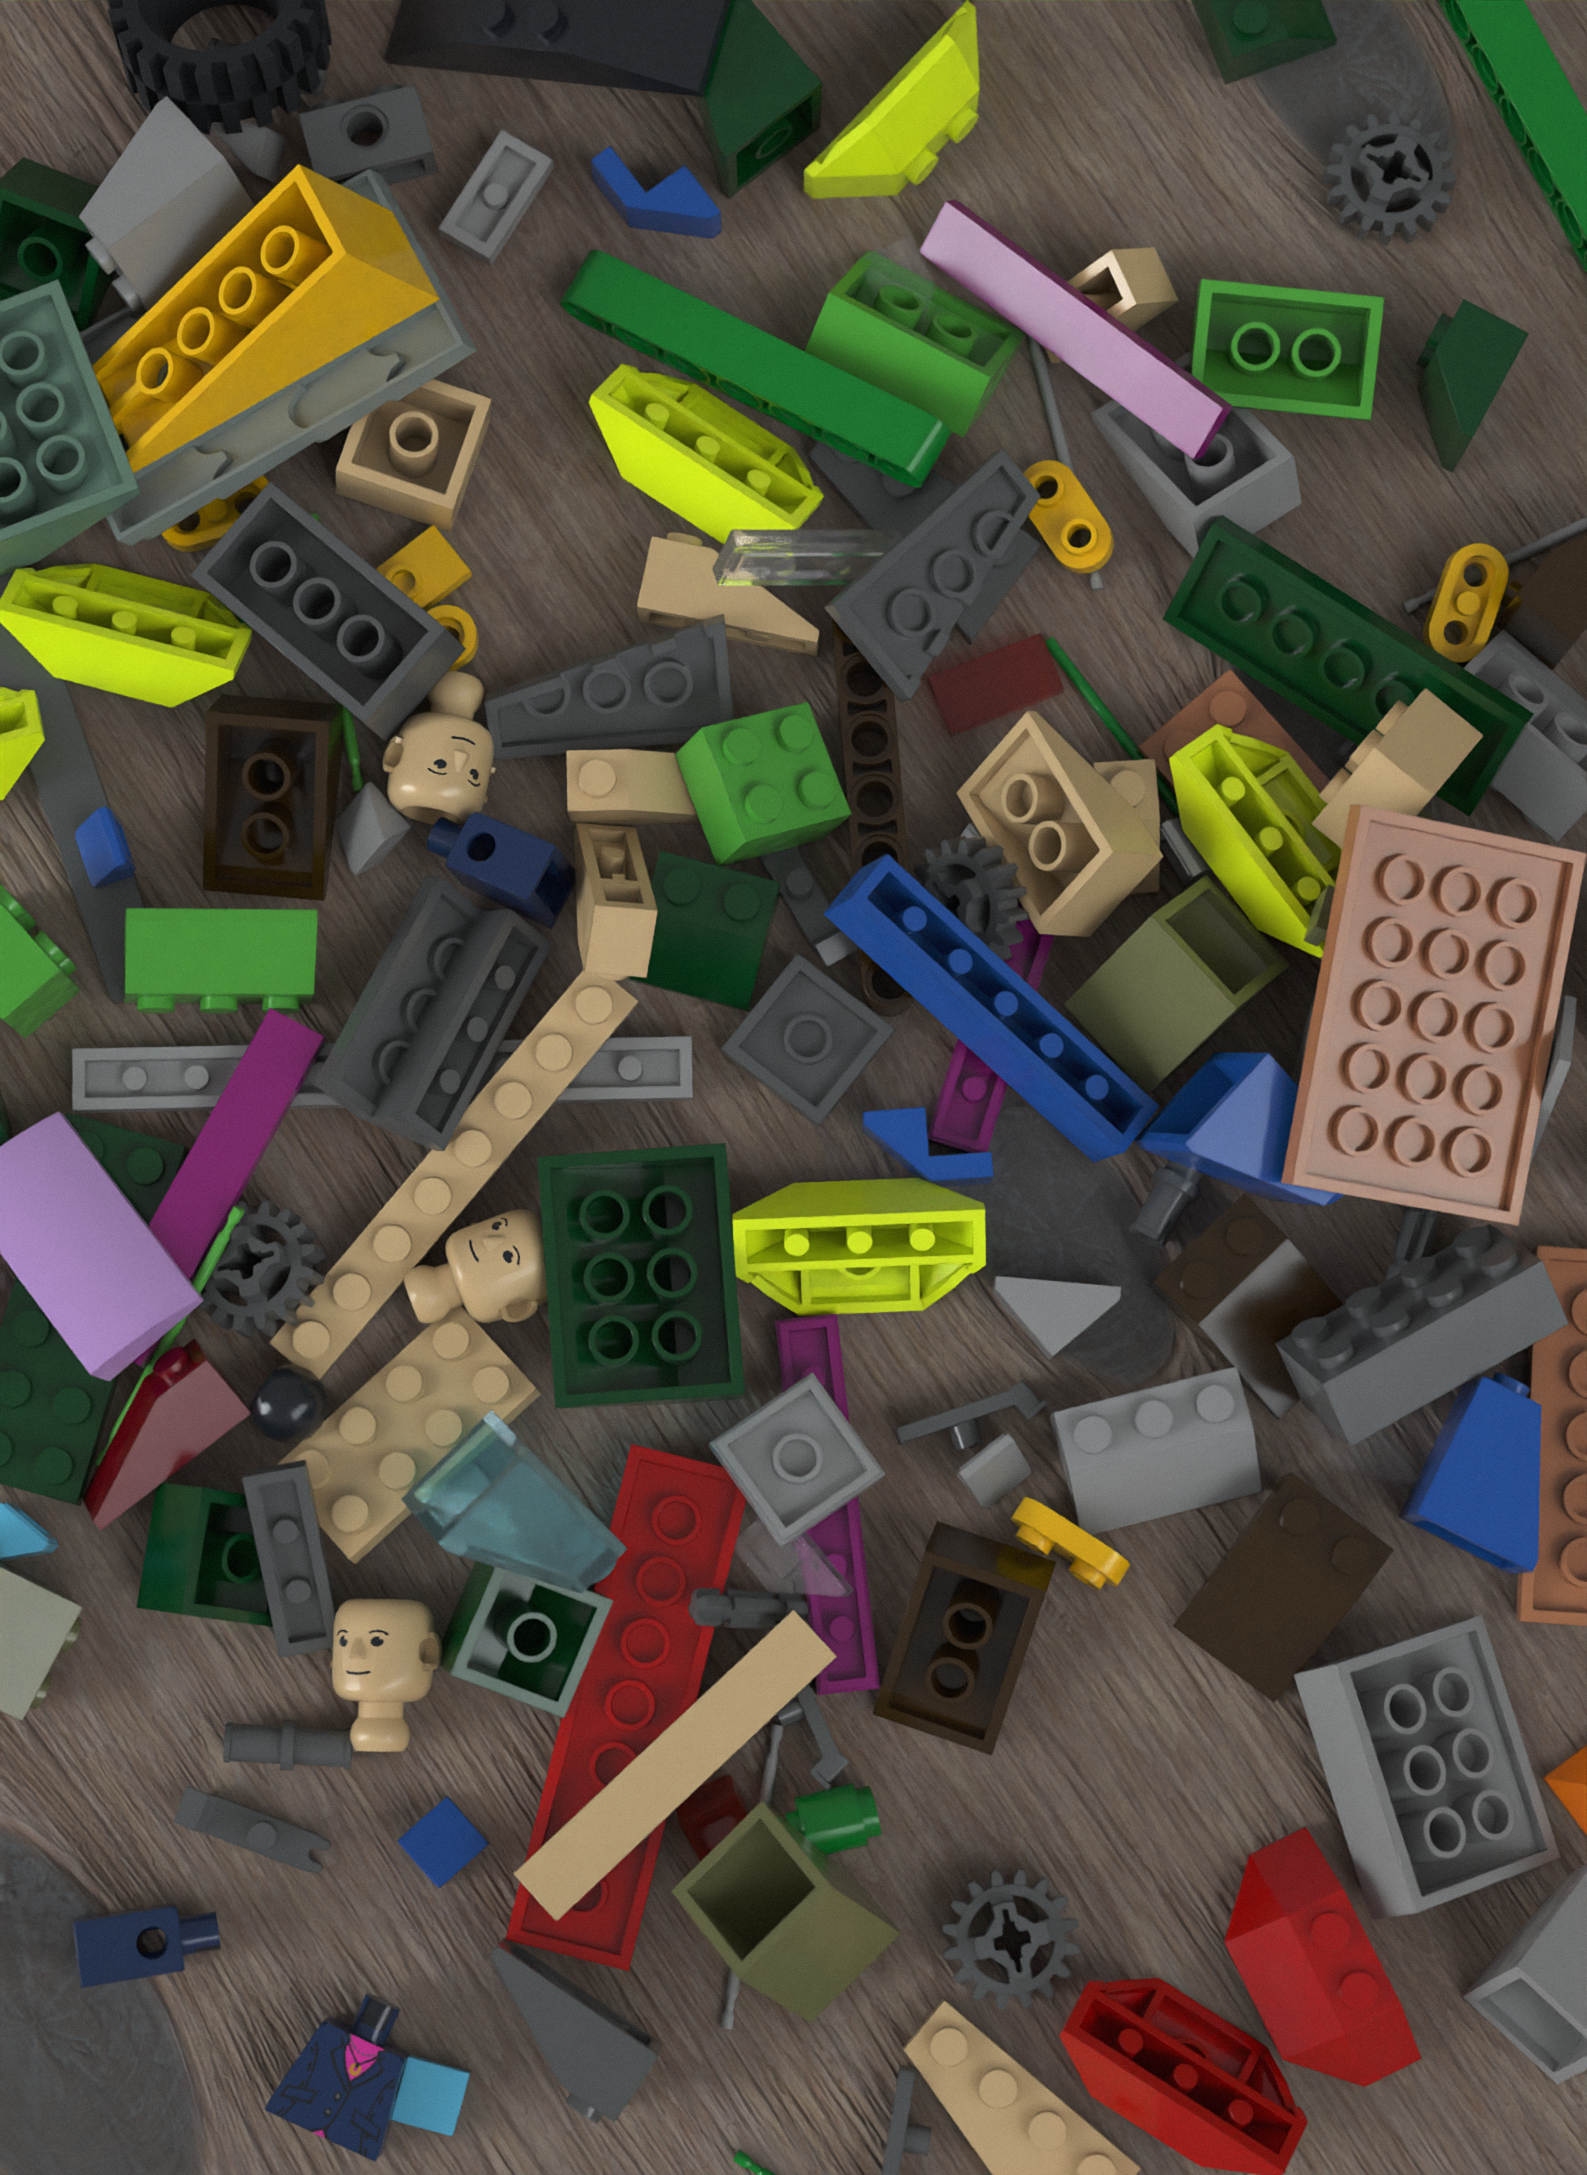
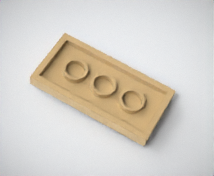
M460 1305L450 1309L440 1321L430 1324L330 1415L310 1438L303 1440L277 1465L300 1460L307 1461L320 1527L347 1558L356 1564L536 1400L541 1393Z

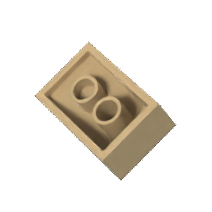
M1027 711L956 792L982 837H985L986 845L988 847L1000 845L1004 848L1001 860L1002 865L1017 864L1018 870L1012 881L1014 886L1026 887L1027 893L1018 899L1023 908L1029 913V918L1039 934L1090 937L1163 857L1136 810L1036 711Z

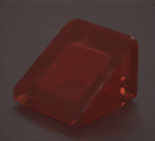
M730 1774L697 1788L676 1808L678 1823L700 1862L749 1814L738 1786Z

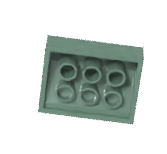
M58 279L0 301V576L18 568L39 562L141 493Z

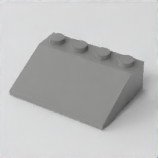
M1482 1615L1293 1674L1371 1920L1416 1914L1561 1858Z

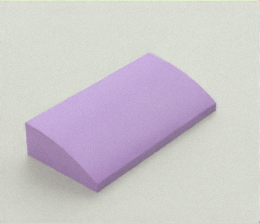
M59 1111L0 1146V1254L88 1373L103 1380L111 1381L200 1305L204 1299L63 1113Z

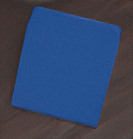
M107 806L98 808L75 832V839L90 884L96 888L134 876V871H137L120 819L111 808L108 809Z
M448 1796L397 1840L401 1847L438 1888L445 1885L490 1844Z

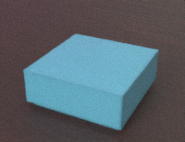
M409 2055L391 2120L453 2137L471 2071Z

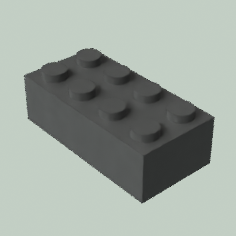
M271 481L190 574L385 742L388 741L466 650L444 626Z
M1489 1223L1484 1227H1474L1462 1232L1454 1239L1452 1245L1430 1257H1421L1410 1261L1402 1267L1400 1274L1379 1286L1367 1287L1353 1293L1346 1300L1345 1305L1329 1314L1301 1322L1293 1329L1291 1335L1275 1344L1303 1405L1351 1447L1569 1323L1543 1261Z

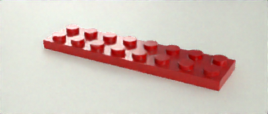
M631 1444L594 1591L611 1598L613 1603L564 1718H561L525 1862L697 1701L715 1627L697 1625L694 1619L689 1616L688 1606L691 1603L692 1592L698 1588L719 1589L720 1595L725 1590L747 1502L724 1467ZM667 1818L558 1921H555L520 1882L505 1940L629 1971Z

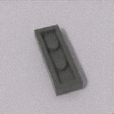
M300 1460L244 1471L242 1480L279 1657L333 1648V1630L337 1606L307 1461Z

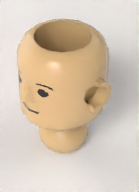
M447 671L427 694L431 704L430 712H423L409 717L400 728L398 735L394 736L388 743L383 757V769L385 772L390 773L387 794L397 812L410 819L434 825L439 818L445 817L463 826L472 812L480 813L484 803H487L488 797L486 793L489 777L496 770V768L492 767L494 744L490 732L480 723L473 721L474 714L482 707L485 698L481 681L466 673Z
M528 1209L511 1210L478 1223L473 1222L470 1226L458 1230L448 1238L445 1246L448 1263L437 1267L417 1266L412 1268L403 1278L419 1322L435 1323L440 1321L450 1309L463 1304L471 1318L478 1322L489 1323L501 1319L507 1322L525 1320L537 1311L539 1305L548 1302L542 1222L536 1213Z
M351 1599L345 1601L336 1612L333 1630V1657L330 1663L332 1682L338 1696L349 1701H359L358 1718L352 1724L350 1730L351 1743L356 1751L404 1752L408 1746L410 1729L403 1718L404 1702L419 1701L427 1695L432 1683L433 1670L439 1666L442 1657L441 1640L434 1633L433 1615L430 1608L423 1602L400 1599Z

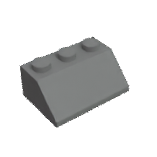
M1503 629L1463 669L1525 707L1534 715L1490 786V789L1502 793L1522 811L1524 818L1532 827L1547 833L1558 842L1587 810V701Z
M1237 1366L1053 1412L1049 1416L1077 1526L1090 1535L1262 1492L1254 1430Z

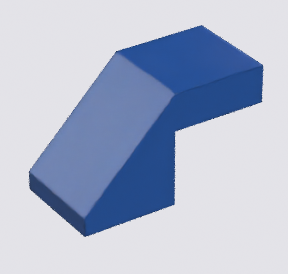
M611 146L591 159L593 181L628 227L713 239L722 232L721 211L685 165L645 192Z
M925 1107L863 1112V1133L916 1178L941 1187L991 1183L994 1177L992 1152L929 1156Z

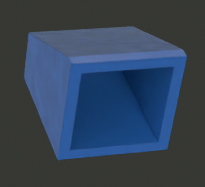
M1214 1052L1134 1139L1136 1144L1145 1151L1269 1201L1325 1206L1326 1204L1334 1203L1345 1195L1281 1183L1299 1086L1269 1053Z
M1495 1373L1493 1378L1482 1376L1463 1384L1399 1518L1509 1574L1533 1572L1538 1562L1541 1405L1526 1398L1530 1391L1526 1385L1501 1373Z

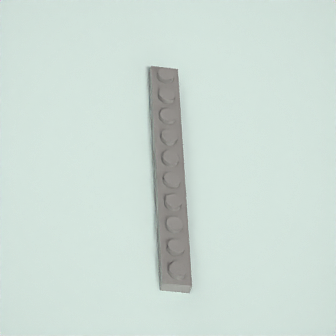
M692 1036L609 1038L554 1104L693 1101ZM502 1040L469 1105L524 1040ZM335 1043L324 1045L289 1109L345 1108L314 1084ZM249 1045L72 1049V1110L75 1113L212 1111Z

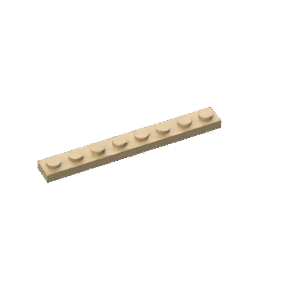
M583 970L467 1107L444 1151L432 1149L326 1274L324 1283L317 1285L310 1293V1296L315 1301L313 1307L301 1304L295 1311L298 1323L292 1326L286 1322L269 1344L293 1364L312 1371L321 1380L404 1282V1276L421 1262L637 1006L639 1001L614 980L600 978L594 973H584Z

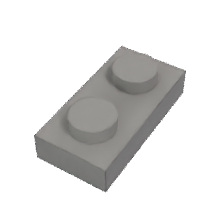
M501 130L439 226L440 237L492 266L554 169L553 159Z

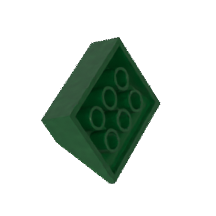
M726 1143L537 1157L555 1409L682 1404L742 1399L745 1395Z

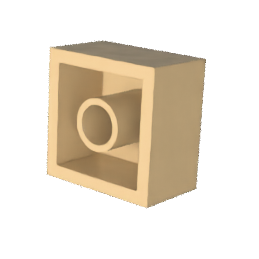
M432 379L399 401L389 400L351 425L335 470L336 494L451 532L490 423L492 399Z
M1426 688L1409 707L1399 699L1377 727L1370 732L1350 756V760L1344 767L1353 774L1351 775L1342 767L1318 797L1326 802L1327 805L1313 821L1312 825L1342 849L1350 805H1365L1417 816L1484 735Z

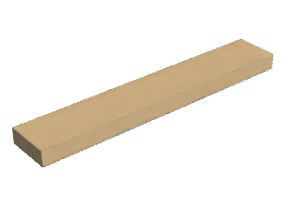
M793 1610L514 1873V1876L555 1921H558L837 1656Z

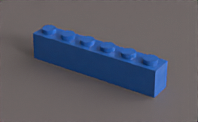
M888 854L859 869L823 913L1093 1163L1125 1152L1159 1108V1105Z

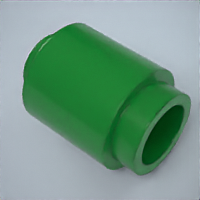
M853 1783L828 1790L825 1789L794 1797L796 1810L785 1812L786 1821L825 1855L867 1846V1839L881 1836L879 1817L870 1786L855 1789Z

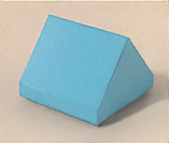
M7 1502L0 1503V1561L53 1553L59 1546L57 1544L58 1540L18 1505Z

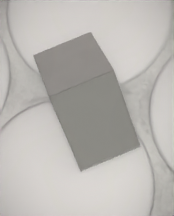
M996 1276L993 1281L992 1294L1044 1356L1051 1360L1117 1304L1121 1298V1287Z

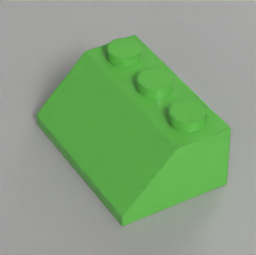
M867 250L828 293L804 351L928 412L942 421L950 429L951 433L954 432L964 438L982 415L1026 333Z
M1201 279L1195 294L1189 352V374L1230 403L1234 408L1370 421L1384 297Z
M126 908L124 923V1003H137L138 1012L149 1014L174 1012L175 1003L200 1004V1012L209 1014L237 1012V1004H262V1012L267 1013L270 1008L281 1014L297 1013L300 1011V1004H310L314 995L317 909Z

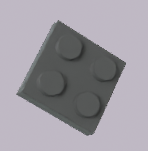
M797 953L721 1048V1052L819 1128L892 1036L895 1028Z

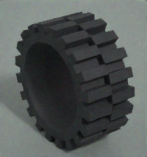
M108 0L110 6L108 13L127 82L133 94L139 93L142 106L150 113L156 104L167 96L187 118H190L191 122L202 134H210L212 122L223 123L226 134L243 133L241 121L255 118L258 128L274 123L271 110L278 106L289 115L301 106L298 90L301 89L312 95L320 85L318 69L327 71L331 56L328 45H332V37L325 0ZM216 6H250L264 11L275 19V22L257 37L226 49L201 51L171 44V40L177 30L188 19L201 11Z

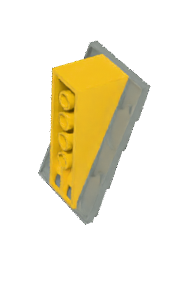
M298 164L148 312L142 306L134 313L126 306L80 333L141 492L106 516L117 541L133 546L141 540H150L157 537L216 498L226 499L310 444L330 439L389 400L399 401L477 351L381 174L367 169L340 185Z

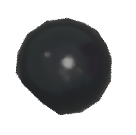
M280 1364L258 1389L250 1404L252 1420L257 1428L266 1437L280 1443H298L310 1438L322 1426L328 1409L327 1394L322 1382L312 1371L296 1364Z

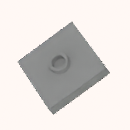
M813 1372L709 1444V1448L781 1549L875 1485L885 1476L882 1468Z

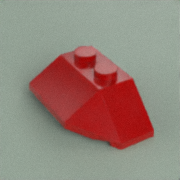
M1304 1826L1248 1854L1243 1878L1223 1942L1280 2058L1363 2087L1422 2059L1403 2007L1342 1885L1308 1829Z
M1160 1978L1123 1979L1106 1983L1103 1980L1088 1981L1059 2034L1091 2097L1198 2166L1259 2175H1282L1285 2172L1308 2124V2120L1301 2107H1296L1289 2086L1268 2047Z

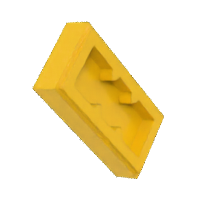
M434 525L376 568L380 574L426 612L472 577L471 570Z

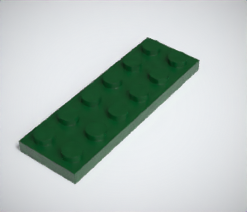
M1223 515L1212 523L1163 617V620L1358 746L1377 727L1399 699L1409 707L1425 688L1428 689L1484 735L1435 794L1469 817L1480 805L1534 715L1525 707Z
M66 1113V1118L149 1226L183 1165L188 1148L181 1144ZM17 1276L0 1327V1484L81 1506L120 1373L111 1381L90 1375Z

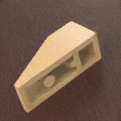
M668 533L666 539L651 537L637 603L639 622L680 629L724 614L726 639L817 657L820 630L714 549L702 546L703 541L701 539L683 533Z
M633 749L566 751L567 811L571 826H575V823L599 825L700 823L674 755L675 753Z
M575 823L574 851L577 932L584 973H594L596 976L607 980H623L628 976L647 978L658 910L636 828Z

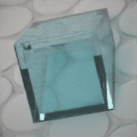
M493 1410L401 1498L445 1551L580 1594L593 1583L607 1577L614 1569L617 1559L628 1549Z

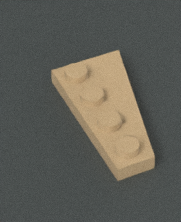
M944 1998L903 2047L907 2056L992 2175H1136L1141 2168L1137 2163Z

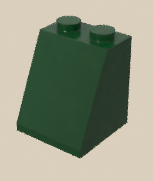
M731 0L703 97L695 96L720 190L728 200L821 128V81L752 0Z

